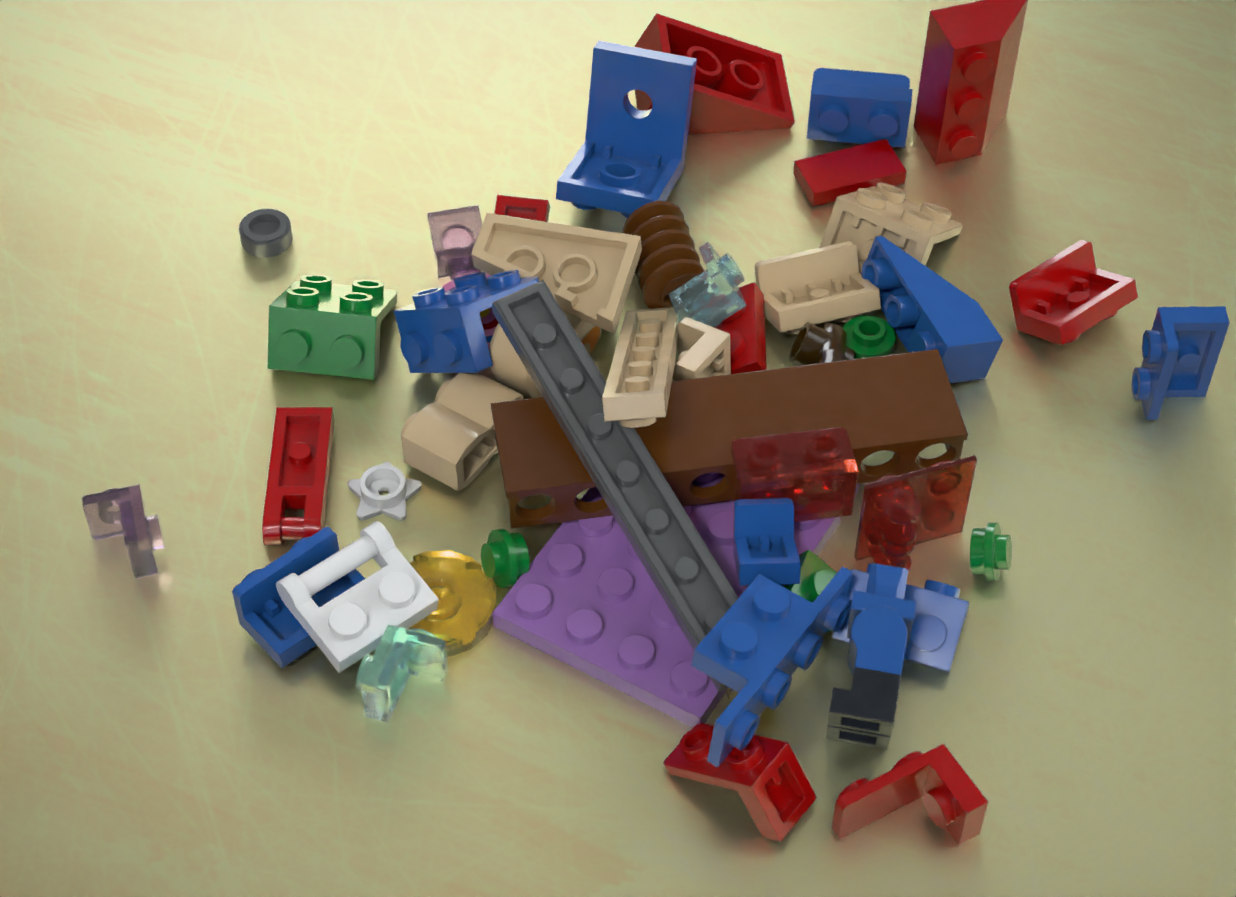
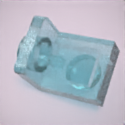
M707 242L699 247L707 270L669 293V297L679 322L684 317H688L715 327L729 316L747 306L738 286L745 281V278L729 253L720 257L711 244Z
M388 624L374 655L367 654L363 658L357 673L356 688L362 691L365 717L388 723L410 674L437 682H444L448 673L446 642L423 629L412 628L408 630Z

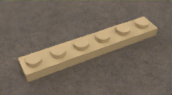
M679 307L626 311L602 396L604 421L620 420L621 426L636 428L652 425L656 422V418L666 417L678 349L677 325L681 321Z

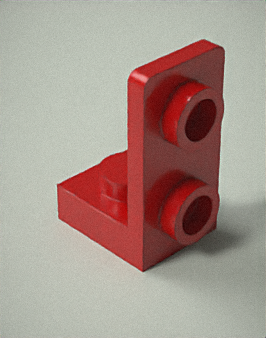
M696 724L681 738L676 748L664 760L663 764L668 773L738 791L762 837L781 842L817 798L789 743L754 735L742 751L734 747L719 767H716L707 761L714 725Z
M943 743L924 754L920 751H915L904 756L893 766L892 770L871 781L867 778H862L848 785L836 800L832 829L839 839L844 838L923 797V804L930 819L938 827H945L957 844L961 845L980 835L988 801Z

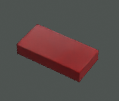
M887 139L796 160L794 161L793 174L813 207L836 201L838 196L858 191L859 188L877 186V183H886L893 186L905 184L907 171Z

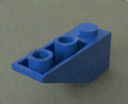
M875 237L868 257L863 263L861 275L863 279L869 280L879 288L881 310L907 351L917 352L938 349L950 383L985 379L1003 339L979 303L885 237Z

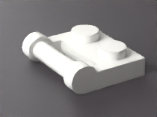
M378 521L360 531L361 538L298 576L295 573H291L276 582V589L284 604L339 673L436 611L438 607V597L397 549L388 530ZM372 558L382 568L320 608L311 598L317 592Z

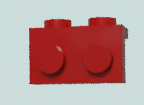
M1085 240L1076 242L1009 284L1017 330L1060 345L1077 340L1081 333L1100 321L1115 316L1119 309L1138 298L1135 279L1096 268L1092 243Z

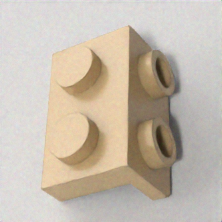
M850 241L759 261L754 265L756 285L764 294L765 318L780 332L798 334L807 322L813 325L831 320L848 322L855 317L863 316V313L881 309L879 288L869 280L862 278V275L859 273L857 247Z

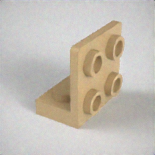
M877 183V186L859 188L858 191L837 197L819 248L847 241L852 242L857 247L859 273L861 274L863 263L868 257L875 237L883 236L926 266L933 245L960 235L963 224L950 219L952 213L942 206L923 202L920 206L904 199L906 192L902 189L886 183Z

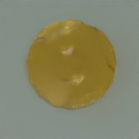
M451 550L425 551L414 555V561L410 562V564L438 597V607L436 611L391 640L404 651L425 658L451 657L472 649L488 635L493 625L492 613L496 609L497 598L496 586L492 578L489 579L482 571V565L472 557Z

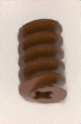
M658 200L646 203L636 209L627 218L622 233L641 236L642 252L635 275L638 278V285L643 292V300L648 309L679 307L680 317L698 311L710 299L711 286L706 279V272L700 264V256L695 250L694 240L689 234V227L684 220V214L680 207L672 202Z

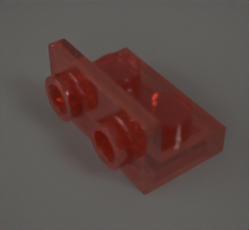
M837 427L734 439L732 441L731 454L736 470L734 502L739 499L789 498L793 501L794 522L852 515L859 471L845 428Z

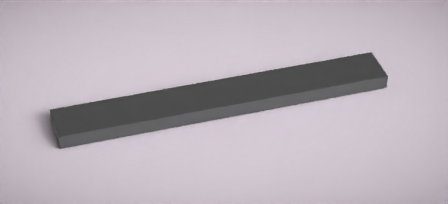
M544 280L493 301L492 309L494 316L694 650L738 599L736 593L635 428L621 426L620 420L604 421L602 396L606 381ZM710 677L718 692L728 688V686Z

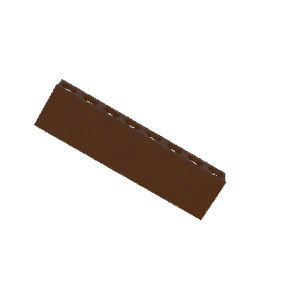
M938 349L672 381L666 417L656 418V422L652 425L635 428L682 507L958 471L964 440H967L968 437ZM543 397L491 403L495 440L499 453L511 529L613 516L603 498L594 502H585L576 497L580 492L596 487ZM944 443L947 450L943 455L932 459L918 456L922 450L934 444ZM875 452H894L893 457L881 465L869 466L862 463L867 456ZM822 458H835L838 460L833 468L825 472L812 473L806 470L808 465ZM762 466H781L780 472L772 478L755 480L749 477L751 472ZM718 472L725 474L719 483L710 487H697L692 484L694 479L706 473ZM542 494L552 497L547 505L538 509H525L518 504L522 499L531 495Z

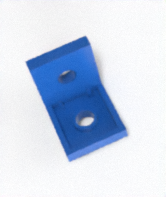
M600 40L593 47L585 142L557 180L556 200L571 202L573 206L583 210L601 208L620 212L626 218L646 203L667 200L684 171L697 63L696 58ZM641 90L647 93L652 100V109L647 111L636 109L629 101V91Z

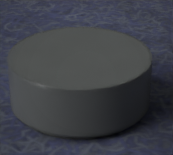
M275 209L253 211L246 215L239 225L242 247L247 253L255 257L268 258L277 256L285 252L293 240L289 218L283 212Z

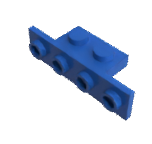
M842 566L813 603L759 574L694 649L692 667L738 692L736 697L715 721L707 758L709 763L719 767L734 747L742 751L749 744L758 728L760 714L766 707L775 710L780 705L790 688L792 674L798 667L807 670L812 665L821 649L823 636L829 629L837 632L842 627L851 608L852 599L847 597L853 574L852 571Z

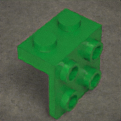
M311 274L301 276L300 281L294 282L269 305L267 369L374 380L379 374L381 321L397 303V291L384 289V283L376 280H356L352 282V285L332 284V278L325 275Z

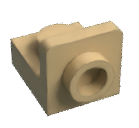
M684 317L677 325L678 358L674 366V381L731 374L730 334Z

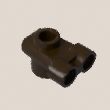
M807 322L799 331L792 345L789 362L802 366L852 360L855 351L846 346L847 334L839 325L826 323L821 329Z

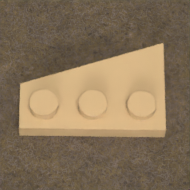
M486 213L471 255L474 267L489 275L509 270H519L520 278L539 277V281L544 280L562 310L615 335L642 252L641 236Z

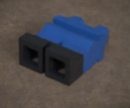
M871 564L867 591L853 590L847 638L850 639L847 657L848 668L853 676L851 690L833 687L826 739L888 749L894 725L905 649L908 647L917 601L904 599L908 570L905 568Z

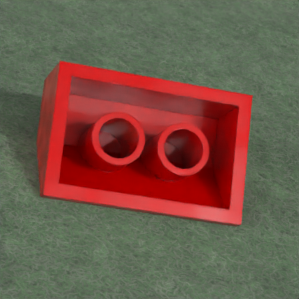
M981 0L930 11L913 127L936 165L982 155L1007 114L1028 0Z

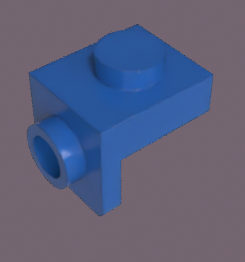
M739 499L734 502L733 555L739 586L750 585L759 574L780 586L783 584H800L801 562L794 539V505L791 499Z

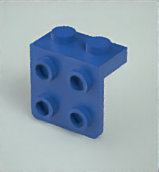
M832 68L816 69L813 73L807 139L859 144L887 139L892 147L905 148L912 103V89H909L910 79L901 74Z
M519 270L504 271L487 278L485 272H476L454 279L455 288L445 291L444 287H436L413 294V304L394 310L401 337V351L408 363L410 373H476L493 366L479 312L491 308L493 301L539 282V277L520 278Z

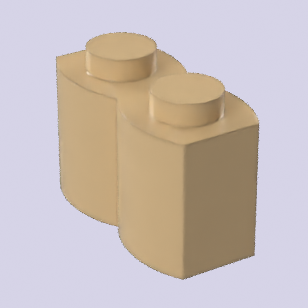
M478 372L459 373L453 379L446 380L439 388L435 402L429 404L420 412L413 413L406 420L401 431L404 463L457 491L464 489L479 476L490 458L498 453L491 403L523 400V395Z

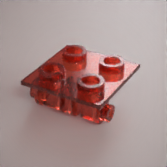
M976 456L955 461H941L929 468L899 476L888 475L875 482L865 484L854 553L855 560L858 561L871 557L874 564L905 568L909 573L911 568L909 554L914 550L915 545L961 533L977 464Z

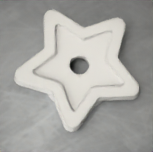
M390 462L373 466L366 470L361 478L348 481L349 489L361 499L356 514L359 520L362 521L380 514L387 515L398 521L405 520L407 514L405 501L421 490V482L419 480L406 479L402 471L392 466ZM381 491L389 492L388 495H379Z

